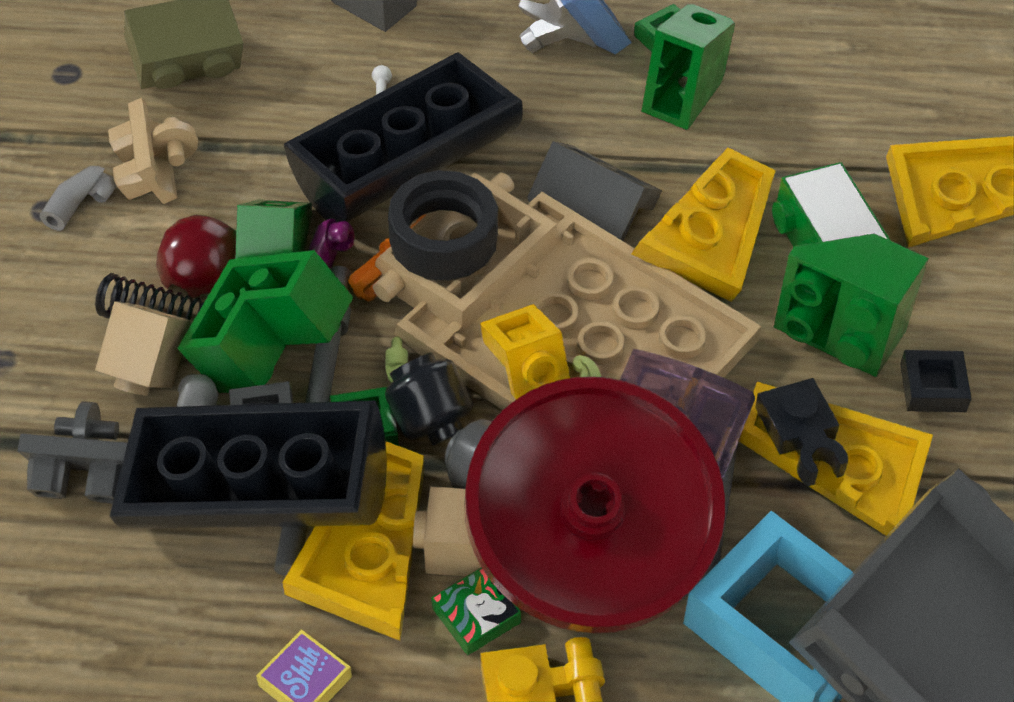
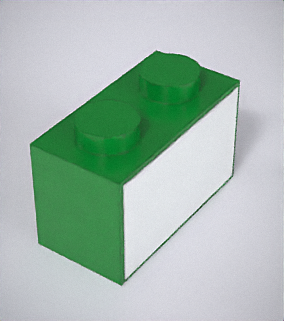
M842 162L781 177L777 202H774L772 205V216L777 230L781 234L787 235L793 247L873 233L890 240Z

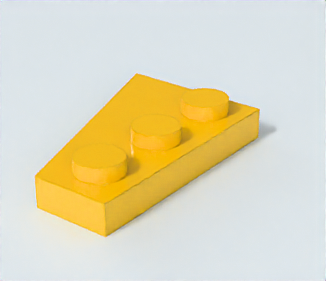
M727 147L697 179L690 190L670 208L662 220L642 238L631 255L657 267L669 269L690 283L732 302L742 290L776 170Z
M757 381L740 427L738 440L801 481L797 473V463L799 460L797 451L779 455L755 408L758 393L777 387ZM828 403L839 423L836 439L833 440L840 443L846 450L848 464L844 476L837 478L828 463L815 461L818 474L815 484L809 487L887 536L914 505L933 435Z

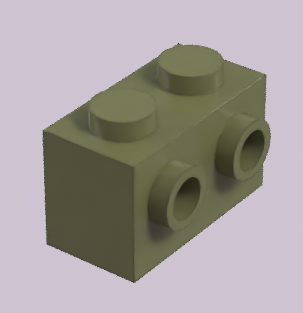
M174 0L124 10V37L141 89L155 86L160 89H168L181 84L184 80L202 76L220 78L241 67L244 43L229 0Z

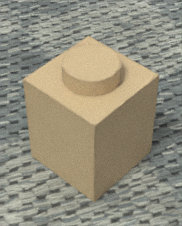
M114 301L95 371L116 377L113 387L138 395L148 396L150 388H172L182 353L177 348L190 328L191 320L137 304Z
M430 487L427 511L416 510L413 548L424 549L426 574L468 576L481 568L471 546L465 523V489Z

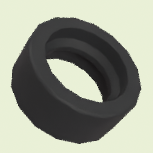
M437 170L419 174L402 184L391 198L388 212L389 241L395 259L409 272L432 280L450 281L467 277L484 267L496 251L498 236V206L492 191L478 179L456 171ZM439 210L459 212L469 216L477 223V227L470 233L448 241L431 240L416 234L410 228V225L422 215Z

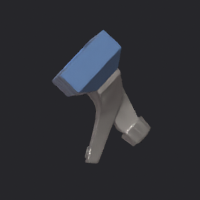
M520 0L518 5L525 15L536 20L519 35L523 45L531 53L565 38L579 41L592 47L598 46L613 54H617L632 43L604 0H550L547 4Z

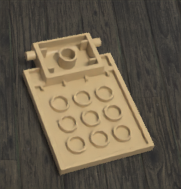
M502 172L498 173L490 181L477 173L471 175V177L478 179L492 191L498 206L496 251L484 267L470 276L446 281L426 279L409 272L395 259L391 247L381 254L375 262L376 268L382 272L381 278L373 284L375 294L384 302H389L397 296L414 308L396 324L395 337H400L404 344L422 356L432 352L436 360L442 358L452 360L465 385L501 410H504L516 399L510 391L506 367L484 344L480 322L532 304L562 332L570 378L579 377L581 374L573 369V359L579 355L586 356L595 362L601 377L626 381L648 389L672 403L687 417L759 341L762 328L761 325L671 270L657 267L631 255L635 248L547 194L541 192L529 204H525L509 194L514 189V183L507 174ZM439 210L428 213L411 229L416 234L431 240L448 241L470 233L477 227V223L469 216L459 212Z

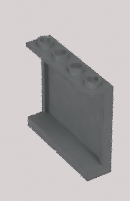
M957 469L930 488L789 643L847 702H1014V522L991 500L988 492L980 484L970 480L960 469Z

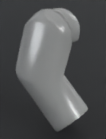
M89 166L59 184L40 213L41 221L53 230H63L87 194L91 195L98 202H106L116 188L114 177L104 173L105 168L100 166Z

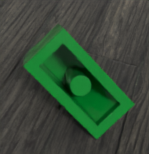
M258 199L237 205L235 259L305 251L312 215V202Z

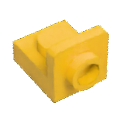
M534 304L480 322L484 344L506 367L510 391L515 399L542 385L570 378L562 332Z

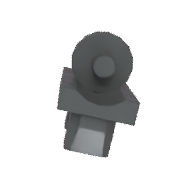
M82 401L76 410L75 418H56L54 424L55 434L73 436V438L20 434L17 452L29 461L27 468V490L34 496L53 499L66 498L71 469L89 471L84 496L91 501L113 504L127 443L99 440V438L116 440L119 435V423L101 420L98 403Z

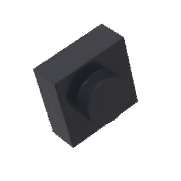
M904 350L900 367L907 411L967 412L972 398L963 351Z

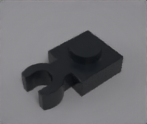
M814 378L758 393L755 408L779 455L797 451L799 455L797 473L805 485L811 486L815 484L818 474L815 461L828 463L837 478L844 476L848 464V455L844 447L833 440L836 439L839 423Z

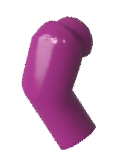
M333 218L325 220L317 226L308 251L315 250L331 269L338 251L346 252L354 244L355 234L352 225L346 221L336 222Z

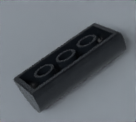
M457 52L284 143V148L293 175L308 201L312 202L314 209L325 220L333 218L336 222H348L392 198L402 184L415 176L442 170L516 129L522 121L523 104L522 100Z
M375 401L136 408L110 518L117 526L123 529L372 525L381 512L387 472L385 433L378 406Z

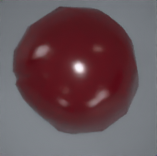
M196 214L176 221L165 231L157 253L156 267L161 283L167 289L172 285H176L184 289L192 298L199 297L201 294H210L228 261L235 259L236 230L226 223L206 215Z

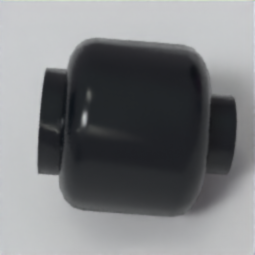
M431 352L400 366L390 373L393 382L386 388L385 398L406 438L418 440L428 437L431 445L435 446L453 437L459 430L464 429L460 419L470 413L474 403L452 360L444 358L436 360Z

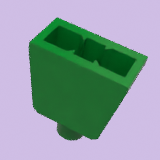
M687 4L656 29L641 112L685 130L690 128L723 80L735 23L731 18L694 4ZM683 77H688L687 83L682 88L678 83L679 80Z

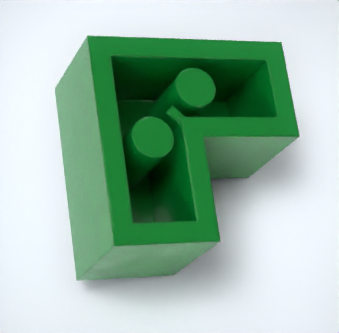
M315 250L230 259L177 349L201 374L212 379L219 393H229L231 389L265 385L272 377L274 367L286 345L330 343L333 335L340 328L341 320L353 296Z

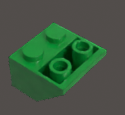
M875 233L794 246L788 255L773 328L786 333L795 341L806 343L837 358L849 367L858 368L877 377L907 330L929 258Z

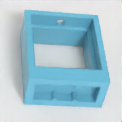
M770 511L688 594L683 624L780 702H840L843 697L815 668L811 670L734 609L776 565H779L824 601H827L853 573V571L773 511Z

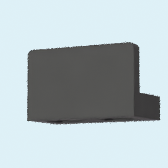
M552 141L527 198L531 202L538 194L543 192L624 241L638 209L653 210L662 190L573 145Z

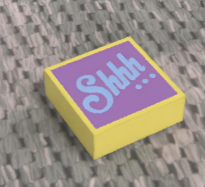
M301 629L256 677L258 686L278 702H329L352 678L351 667Z

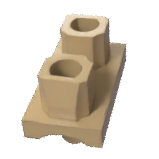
M141 97L128 103L130 120L108 130L110 145L114 153L123 162V164L113 168L114 182L128 200H133L152 191L165 204L178 198L173 166L182 165L185 159L195 153L198 148V137L195 129L190 124L179 121L175 117L166 118L162 124L153 121L148 116L147 103Z

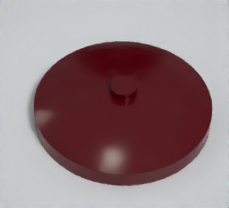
M574 377L551 382L527 392L502 410L488 426L475 448L469 465L464 497L465 523L471 546L482 569L496 588L514 605L529 615L562 629L586 633H610L632 629L663 616L681 603L699 583L711 565L720 544L725 521V493L719 466L707 441L689 418L672 403L648 389L626 381L605 377Z

